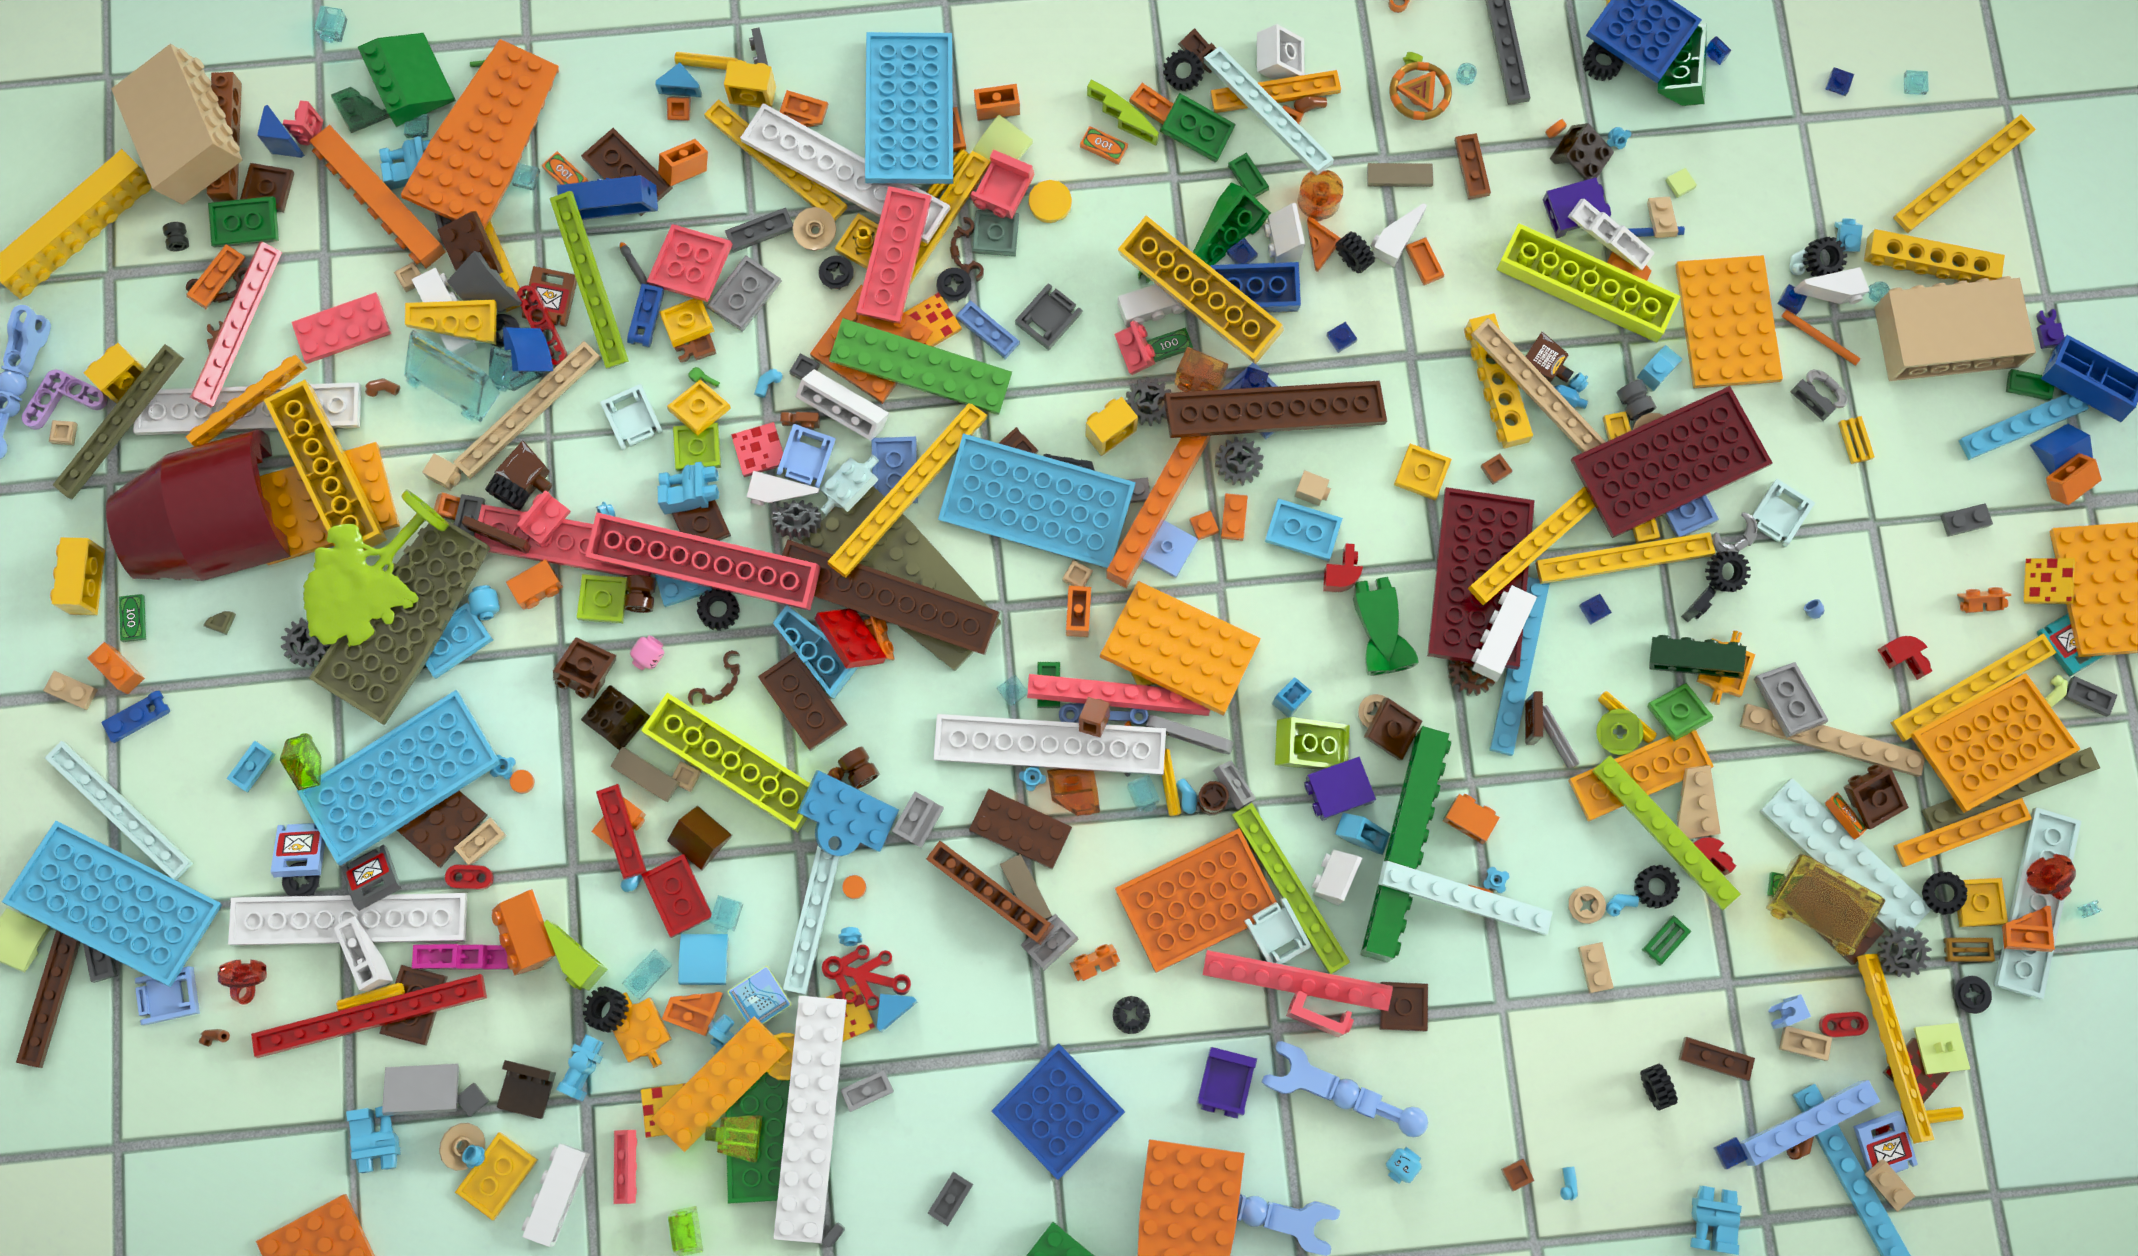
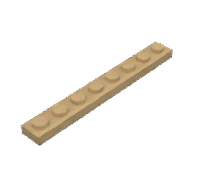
M1489 318L1471 334L1582 453L1605 443L1604 439Z
M583 341L552 372L545 376L453 461L454 464L469 479L474 477L601 359L600 356Z
M1751 704L1744 706L1740 723L1742 728L1870 764L1884 765L1892 768V770L1916 777L1922 776L1925 757L1921 752L1825 725L1786 738L1771 710Z

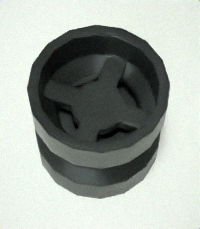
M170 222L163 226V233L167 237L165 241L167 250L183 251L189 247L188 238L185 237L187 231L184 223Z

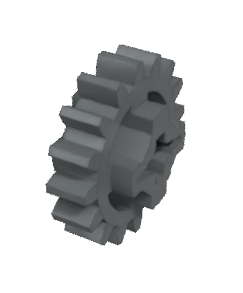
M1146 377L1145 383L1138 379L1137 387L1131 384V392H1126L1128 400L1125 401L1138 418L1141 419L1140 425L1148 421L1149 426H1152L1154 420L1160 424L1161 417L1167 419L1165 403L1160 411L1158 405L1164 400L1165 393H1171V389L1165 390L1166 383L1163 382L1159 385L1157 378L1150 382L1149 377ZM1139 393L1140 399L1136 400V402L1134 403V399L1136 395ZM1148 399L1150 402L1153 401V404L1145 402V400Z
M1235 437L1233 443L1227 439L1226 447L1220 445L1219 451L1221 453H1216L1215 458L1219 461L1215 462V467L1220 468L1218 475L1225 474L1224 481L1232 479V485H1235L1236 481H1240L1241 486H1244L1245 480L1252 483L1253 476L1259 477L1260 472L1258 470L1263 468V464L1260 462L1263 461L1264 456L1258 455L1261 448H1254V441H1251L1249 444L1246 443V437L1243 438L1242 442ZM1233 449L1232 455L1225 458L1226 454ZM1236 458H1240V461L1243 463L1239 464V462L1236 461ZM1254 465L1253 468L1246 473V468Z
M792 500L791 504L784 502V507L777 506V511L772 513V526L775 528V533H781L782 538L786 535L789 536V540H792L793 537L801 540L802 536L809 538L810 532L816 534L817 528L821 527V512H818V507H813L811 502L807 505L804 504V500H801L800 503Z
M300 618L299 624L292 621L291 625L293 628H285L284 630L288 634L287 636H281V639L286 642L281 645L283 650H287L284 656L288 659L291 658L290 662L293 664L299 663L301 667H305L306 662L309 666L314 667V661L320 662L321 657L325 655L326 649H329L331 644L323 645L316 636L310 637L308 621L306 622L305 619ZM293 645L297 646L298 655L295 653Z
M1898 926V932L1889 929V937L1882 935L1885 942L1878 943V946L1883 948V950L1878 952L1877 955L1884 958L1880 963L1883 966H1887L1886 970L1892 973L1895 971V975L1901 977L1902 973H1904L1907 978H1910L1912 971L1919 975V967L1927 968L1924 961L1931 960V958L1926 955V952H1930L1932 949L1925 946L1929 940L1925 937L1921 938L1923 933L1918 930L1914 932V928L1910 926L1907 927L1906 931L1904 927ZM1902 937H1911L1914 940L1905 941ZM1903 948H1907V949L1905 950V953H1906L1905 956L1902 955V954L1904 953L1903 950H1902ZM1904 962L1907 966H1897L1895 963Z

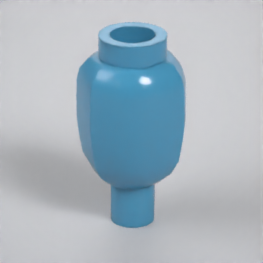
M1564 385L1554 387L1573 408L1576 406L1583 409L1586 408L1588 401L1580 398L1579 393L1574 389Z

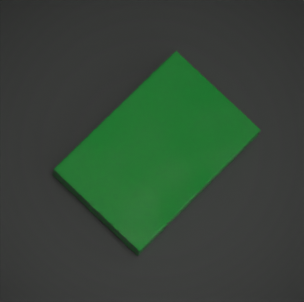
M1179 93L1160 132L1216 163L1236 124Z
M275 197L208 203L212 247H224L226 244L234 246L279 241Z

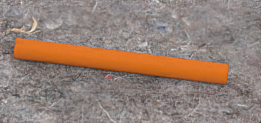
M1787 309L1781 317L1856 366L1861 358Z

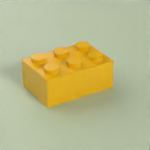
M60 537V544L56 548L57 566L53 570L55 579L54 589L50 593L52 604L70 615H98L105 549L88 538Z

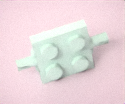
M872 455L862 464L850 457L820 488L822 493L829 499L820 510L826 516L835 506L843 508L848 512L878 481V478L870 470L879 460Z

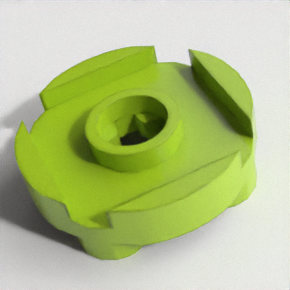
M1613 709L1605 713L1598 722L1596 729L1597 739L1602 747L1610 753L1625 755L1632 752L1643 739V726L1637 715L1629 710ZM1618 725H1622V728L1627 730V733L1623 734L1622 738H1618L1617 734H1613V730L1617 729Z

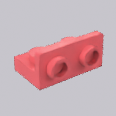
M300 100L299 107L295 110V120L284 119L283 125L299 144L310 145V140L321 132L324 120L309 101Z
M1136 321L1130 322V327L1114 334L1131 375L1155 364L1153 358L1155 356L1154 349L1147 343L1145 338L1148 336L1143 324L1140 325Z
M546 490L535 497L532 507L520 515L517 523L518 528L541 546L545 544L571 512Z

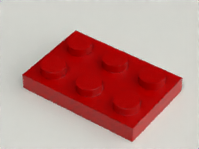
M842 609L818 612L816 614L815 621L846 669L884 663L887 658L857 611Z
M684 854L641 874L670 938L714 918Z

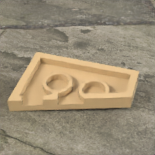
M1703 765L1685 768L1680 795L1682 797L1680 810L1677 813L1676 819L1678 820V828L1689 839L1721 834L1711 766Z

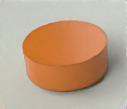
M1561 119L1547 129L1545 133L1549 139H1552L1567 127V124Z
M517 770L510 778L512 789L518 793H528L534 787V777L526 770Z
M849 876L843 882V891L848 898L859 899L866 892V883L860 876Z

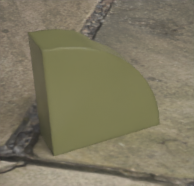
M223 611L208 618L203 626L227 635L236 614L230 611Z

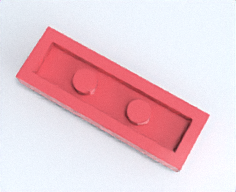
M636 1130L614 1131V1204L636 1203Z

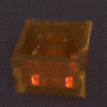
M1187 347L1176 371L1175 385L1184 392L1220 390L1226 378L1228 363Z

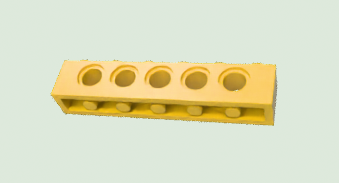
M1874 229L1867 237L1864 261L1871 262L1875 266L1886 265L1891 266L1895 270L1906 269L1920 275L1931 274L1936 275L1940 279L1950 278L1958 282L1967 281L1968 283L1988 278L1989 281L2001 278L2005 259L2003 254ZM1887 249H1891L1894 254L1889 253ZM1909 253H1912L1915 258H1912ZM1931 257L1934 258L1937 261V263L1933 262L1931 260ZM1952 262L1957 263L1959 267H1956ZM1974 266L1978 267L1980 271H1977Z
M1493 313L1469 319L1466 328H1464V333L1467 341L1470 340L1472 346V359L1478 365V379L1483 381L1484 384L1483 394L1486 402L1489 401L1491 407V420L1496 423L1498 429L1496 430L1497 440L1499 443L1502 442L1505 449L1529 443L1533 433L1517 383L1496 361V364H1489L1486 361V358L1492 357L1471 336L1488 318L1499 328L1496 315ZM1498 378L1501 380L1502 384L1497 385L1492 381V379ZM1503 398L1507 400L1508 405H1502L1498 399ZM1505 419L1513 420L1515 425L1509 426L1506 424Z

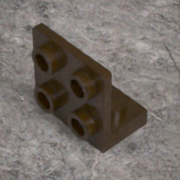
M1589 123L1570 127L1549 159L1554 164L1569 163L1584 180L1599 176L1614 151Z
M609 685L581 718V721L620 751L622 747H625L649 719L650 715L631 699Z
M504 1060L502 1069L507 1070L497 1108L543 1119L556 1072Z

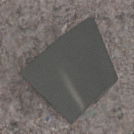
M474 251L447 280L463 301L495 300L497 303L496 312H502L506 308L522 304L514 289L506 286L497 270L490 269L480 252Z

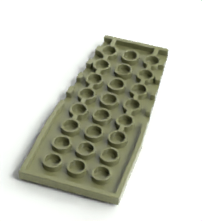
M872 486L848 512L843 508L835 506L821 521V527L817 528V533L810 532V537H805L801 542L806 546L834 555L885 497ZM904 514L897 519L859 562V564L989 608ZM999 618L997 620L994 631L1001 625V620ZM899 626L900 629L908 633L953 671H956L974 652Z
M446 519L445 521L449 524V527L443 532L436 529L430 523L425 528H421L417 533L419 536L412 545H407L403 550L404 555L397 564L393 563L394 570L392 574L398 576L412 592L416 593L418 602L413 603V607L406 609L403 606L390 608L394 612L392 624H385L382 618H372L370 624L375 630L374 634L360 645L349 647L347 645V635L339 638L335 644H331L309 677L315 683L383 725L387 723L425 666L490 550L486 543Z

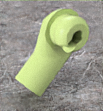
M2056 675L2051 679V684L2055 688L2045 698L2051 708L2067 694L2068 682L2061 675Z

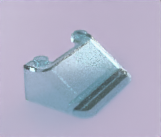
M414 330L411 331L404 376L407 378L405 381L414 388L420 385L427 387L461 407L463 410L461 415L468 420L476 419L481 422L500 395V392L489 376L477 366Z

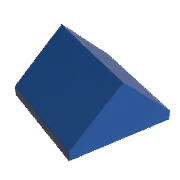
M268 105L264 106L257 136L271 154L299 158L305 156Z
M2069 423L2030 445L2049 474H2052L2078 453L2093 458L2090 435Z

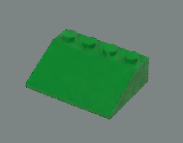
M424 33L381 37L358 46L382 102L396 127L456 101Z

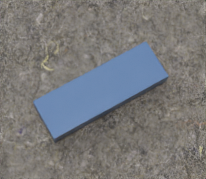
M971 300L956 315L958 321L1004 359L1020 344L1017 338Z

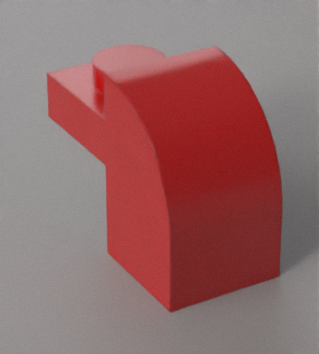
M1345 544L1342 565L1326 564L1323 591L1344 592L1351 589L1358 581L1363 566H1354L1358 563V551H1354L1355 544Z
M1901 636L1878 649L1889 669L1905 661L1917 680L1932 672L1930 661L1921 653V651L1928 647L1916 637Z
M1706 837L1693 842L1723 875L1731 873L1737 866L1732 862L1733 858L1729 854L1719 851L1724 844L1722 841Z

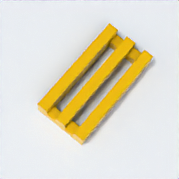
M1862 416L1839 421L1838 425L1851 464L1875 458ZM1847 425L1850 426L1851 433H1852V436H1853V441H1854V444H1855V446H1856V448H1857V451H1858V455H1859L1858 458L1856 457L1855 450H1854V447H1853V444H1852V441H1851V438H1850V435H1849V431H1848Z

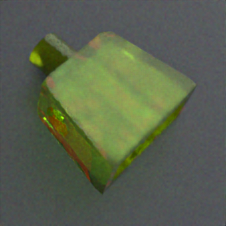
M307 733L287 739L280 756L281 764L298 791L321 784V754L312 741V736Z
M763 1116L721 1118L720 1128L706 1127L705 1141L718 1142V1153L749 1162H757Z
M697 1206L673 1210L668 1216L673 1252L678 1256L703 1252Z

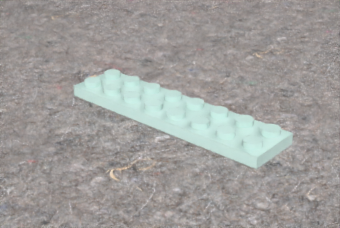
M1793 778L1760 810L1761 814L1888 932L1889 929L1898 932V926L1904 927L1905 931L1908 926L1915 928L1931 910L1913 889L1858 838L1854 840L1841 823Z
M2036 807L2032 809L2031 813L2032 819L2029 822L2008 922L2040 910L2045 906H2051L2055 947L2081 821ZM2003 942L1994 986L2036 999H2044L2054 950L2052 952L2004 949Z

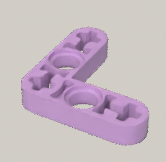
M51 370L47 373L24 410L22 421L31 429L37 430L42 428L63 395L93 410L103 409L108 399L98 388L61 370ZM55 378H57V379L60 378V379H61V382H60V383H58V382L55 383V382H53V381H54ZM81 385V392L77 395H72L71 390L73 386ZM50 387L51 389H54L55 393L50 391L48 388ZM88 393L94 397H99V401L93 402L87 397ZM49 394L51 396L50 402L42 405L41 398ZM38 406L44 411L41 412L40 410H37L36 407ZM34 416L38 417V420L32 421L30 418Z

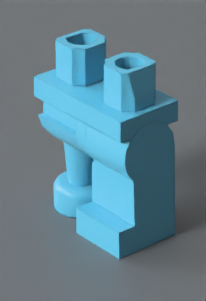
M418 136L412 140L404 141L402 148L390 151L389 148L379 149L382 161L383 182L390 190L405 187L431 140L423 141L421 136ZM404 159V162L393 164V160Z
M695 462V465H686L680 474L670 476L668 472L659 473L658 504L664 515L692 510L700 506L701 508H707L708 501L719 499L717 485H708V482L719 480L716 467H704L702 462ZM682 484V486L672 487V485Z
M586 1034L580 1046L574 1044L571 1051L576 1053L569 1058V1069L556 1090L583 1101L587 1092L582 1091V1088L588 1076L595 1071L596 1062L600 1064L603 1058L598 1054L604 1043Z
M383 1106L375 1108L376 1117L381 1118L380 1131L375 1132L374 1110L365 1108L346 1111L351 1136V1158L356 1161L358 1173L373 1172V1159L380 1158L382 1170L394 1169L397 1165V1155H401L399 1137L392 1129L391 1116L394 1115L383 1116Z
M1699 1186L1697 1198H1692L1693 1208L1691 1214L1694 1221H1696V1238H1691L1690 1247L1710 1250L1711 1243L1712 1251L1739 1255L1738 1231L1742 1206L1737 1205V1191L1722 1189L1721 1202L1713 1201L1715 1188ZM1709 1226L1713 1227L1712 1242L1706 1240Z

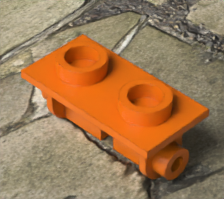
M1991 587L1985 592H1980L1979 589H1968L1966 593H1960L1957 596L1964 598V602L1960 603L1961 611L1971 613L1983 612V603H1986V611L2004 610V608L2008 607V600L2005 597L2011 596V594L2003 591V588Z
M870 616L871 619H866L863 622L886 655V659L895 660L893 655L894 647L887 635L888 627L886 622Z
M1104 944L1097 947L1095 952L1091 954L1077 956L1069 964L1074 971L1077 981L1081 979L1085 981L1097 975L1095 966L1099 965L1101 971L1104 972L1117 966L1116 963L1120 962V959L1112 944Z

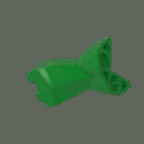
M1388 577L1376 579L1377 590L1369 591L1368 581L1355 583L1354 607L1369 637L1365 661L1366 672L1370 676L1407 670L1419 663L1414 648L1398 635L1399 610L1396 588L1391 586Z

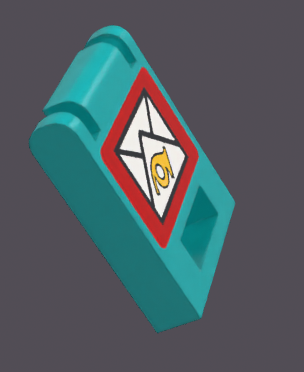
M2068 613L2045 626L2044 629L2042 628L2037 631L2038 636L2044 634L2057 652L2053 655L2069 677L2106 656H2091L2092 658L2082 664L2078 663L2075 659L2078 653Z

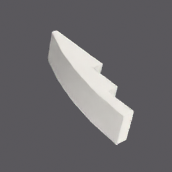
M1580 199L1568 216L1601 244L1639 270H1643L1655 253L1625 226L1618 225L1606 213L1599 212L1585 199Z

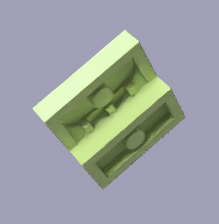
M998 115L982 135L973 151L990 160V155L994 149L1019 160L1033 144V139L1001 115Z
M6 908L0 917V962L25 973L38 955L37 948L50 931L49 926Z

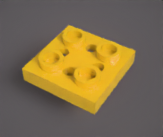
M858 213L836 245L835 251L867 269L878 224Z

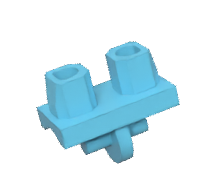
M725 1014L716 1022L712 1020L708 1025L710 1028L709 1034L715 1037L710 1042V1044L716 1047L714 1055L734 1036L729 1031L734 1025V1021Z

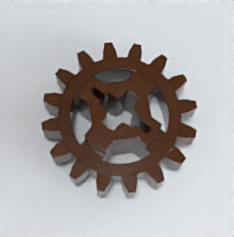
M1451 660L1455 664H1449L1448 669L1453 670L1448 675V678H1454V682L1451 685L1456 686L1458 684L1460 686L1458 692L1463 691V689L1467 690V696L1472 691H1474L1476 696H1479L1481 689L1486 693L1489 690L1487 685L1492 687L1495 684L1494 680L1479 673L1472 675V671L1469 669L1475 663H1460L1461 661ZM1478 679H1486L1482 684L1475 685Z

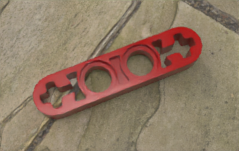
M522 286L517 291V295L522 301L520 306L531 328H540L542 332L547 329L551 330L553 336L547 344L548 346L553 345L555 351L561 352V355H559L560 360L557 361L552 359L554 352L552 348H549L552 364L557 366L568 356L567 351L539 292L531 286ZM526 291L533 293L530 299L532 303H538V305L531 306L529 300L523 299L526 296ZM535 310H541L543 313V318L539 322H535L532 319V314Z

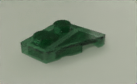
M352 87L331 94V98L350 133L390 118L387 110L380 109L374 105L372 100L360 95Z

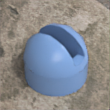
M1819 599L1811 600L1804 606L1807 615L1813 619L1820 618L1825 611L1824 605Z

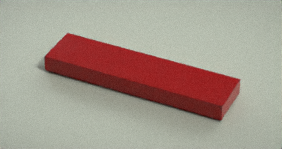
M616 784L596 791L623 879L626 880L646 873L647 870L620 785Z

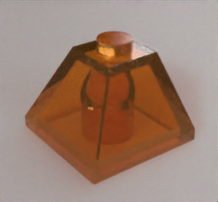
M1074 769L1047 770L1052 801L1077 816L1100 813L1094 771Z

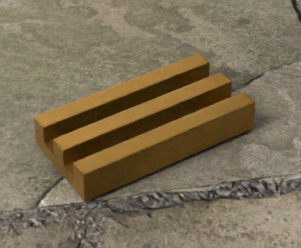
M1944 938V943H1946L1944 951L1947 955L1945 962L1995 961L1993 938ZM1952 943H1987L1988 947H1952ZM1953 953H1988V956H1953Z

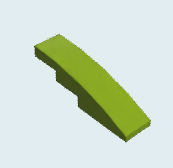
M1092 79L1087 86V96L1103 103L1102 112L1117 118L1119 129L1155 146L1157 145L1158 131L1136 108L1111 89Z

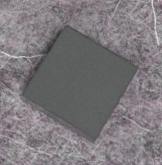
M800 353L789 373L802 380L812 370L815 369L817 371L820 364Z
M472 1083L458 1095L457 1102L467 1115L472 1117L489 1102V1099L476 1083Z
M839 1222L836 1223L822 1243L828 1248L832 1247L845 1231V1227Z

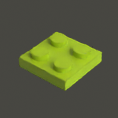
M713 423L698 436L686 425L673 426L676 471H683L686 465H695V462H702L704 467L715 466L716 468H721L718 423Z
M582 574L577 619L623 624L627 578Z

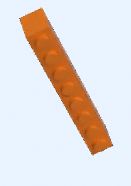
M330 124L310 140L314 147L311 151L320 161L323 158L327 162L325 166L333 175L338 173L341 177L339 179L341 184L347 190L351 188L355 192L353 194L355 199L361 205L365 203L369 207L367 209L368 213L375 220L379 218L383 222L381 224L382 228L389 235L393 233L397 237L395 242L403 250L407 248L411 252L409 257L416 265L421 263L425 268H428L446 253L440 242Z
M1210 436L1182 437L1106 570L1107 579L1127 589L1153 539L1207 446Z

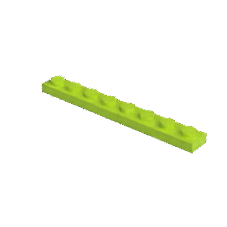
M573 191L551 197L549 199L606 369L629 362Z
M1611 755L1592 771L1722 911L1741 895Z
M1250 803L1232 814L1233 819L1282 898L1285 897L1311 946L1327 972L1332 974L1349 964L1348 957L1254 805Z

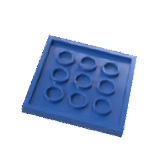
M1611 0L1586 36L1658 83L1702 19L1674 0Z
M1059 1043L991 1111L1057 1180L1125 1113L1119 1104Z

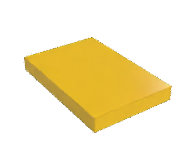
M501 1132L496 1135L485 1150L483 1163L479 1166H474L455 1191L456 1194L491 1220L497 1218L538 1161V1159Z

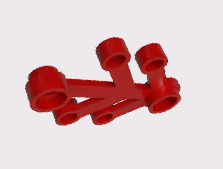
M859 945L855 951L842 958L837 956L826 958L822 964L824 976L836 981L843 993L842 997L844 1000H847L845 998L846 994L852 993L854 995V998L847 1000L846 1004L855 1003L857 994L855 990L850 989L844 976L854 979L865 998V1005L869 1010H876L879 1007V998L873 994L867 982L893 988V991L898 995H905L910 991L911 981L904 974L891 978L870 972L881 965L888 966L892 963V954L887 950L881 951L877 957L857 968L848 967V965L858 959H868L870 950L866 945ZM861 949H865L867 951V954L861 956L858 954V952ZM888 955L890 959L884 962L881 960V957ZM832 965H836L838 970L831 972L829 968ZM904 983L906 987L901 990L897 988V985ZM875 999L877 1003L874 1006H870L868 1001Z

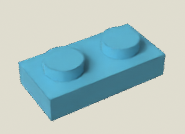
M254 741L226 779L242 790L249 792L276 754Z

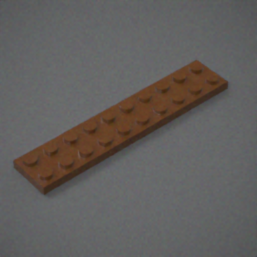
M1380 380L1165 393L1164 395L1170 438L1385 425L1387 423Z
M787 539L782 556L816 563L821 566L814 597L982 655L986 654L1000 614L999 611L862 564H858L845 578L828 565V560L833 554Z

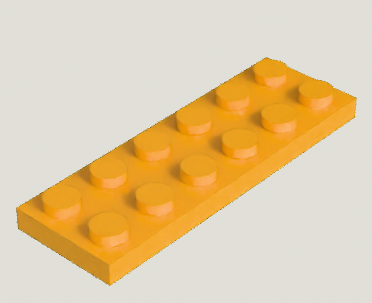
M1696 730L1676 741L1667 736L1614 759L1648 796L1683 781L1685 768L1710 765L1711 768L1714 767ZM1595 768L1568 780L1588 822L1624 806L1592 772Z
M754 1016L651 1119L685 1152L788 1049Z

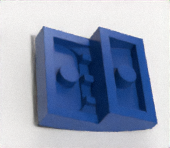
M503 328L504 349L511 350L513 372L553 371L550 350L540 328Z

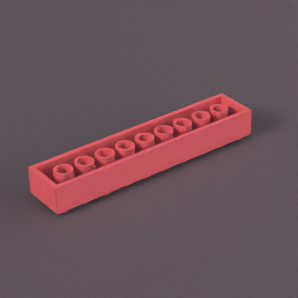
M597 512L585 557L595 561L809 611L811 610L821 566L816 563Z

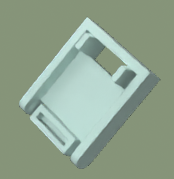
M641 384L600 402L622 450L626 449L624 443L626 440H628L630 446H633L655 436L652 430L655 427L658 433L663 432ZM632 396L635 397L637 402L616 410L614 404Z
M1776 479L1752 516L1758 521L1757 527L1759 531L1776 542H1779L1782 537L1785 538L1782 545L1787 547L1815 502L1779 479ZM1783 492L1800 504L1796 509L1778 496Z
M1285 897L1280 899L1283 905L1282 908L1275 902L1254 914L1252 917L1255 924H1252L1249 918L1244 920L1266 962L1283 964L1312 947ZM1294 940L1296 947L1281 956H1278L1274 951Z

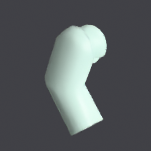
M1805 248L1791 256L1789 270L1793 275H1802L1805 272L1803 262L1807 258H1803V254L1808 253L1805 251Z

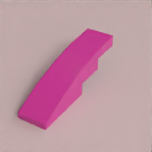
M413 945L412 969H510L507 964L506 950L501 945Z

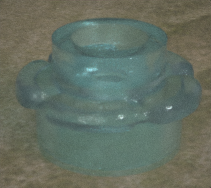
M1882 281L1871 284L1868 287L1870 290L1868 292L1870 294L1869 298L1874 302L1880 301L1890 290L1889 286Z

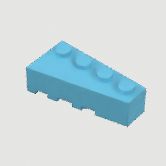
M786 605L773 624L809 668L814 677L820 682L828 695L835 699L859 667L846 669L824 633Z

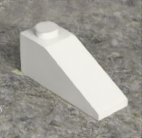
M1421 204L1386 227L1380 236L1376 234L1371 243L1373 256L1395 267L1424 215L1427 205Z
M1860 267L1805 279L1794 288L1795 293L1838 304L1847 302L1850 304L1858 303L1870 291Z
M753 471L747 497L752 498L750 503L764 506V502L772 503L819 493L820 488Z
M353 916L334 927L360 991L379 989L393 981L384 958L356 917Z

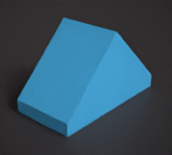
M678 63L656 80L655 85L659 94L702 97L698 82L681 63Z
M1294 677L1276 695L1272 704L1289 718L1312 691Z
M880 994L877 1029L883 1032L917 1003L916 999L910 996Z

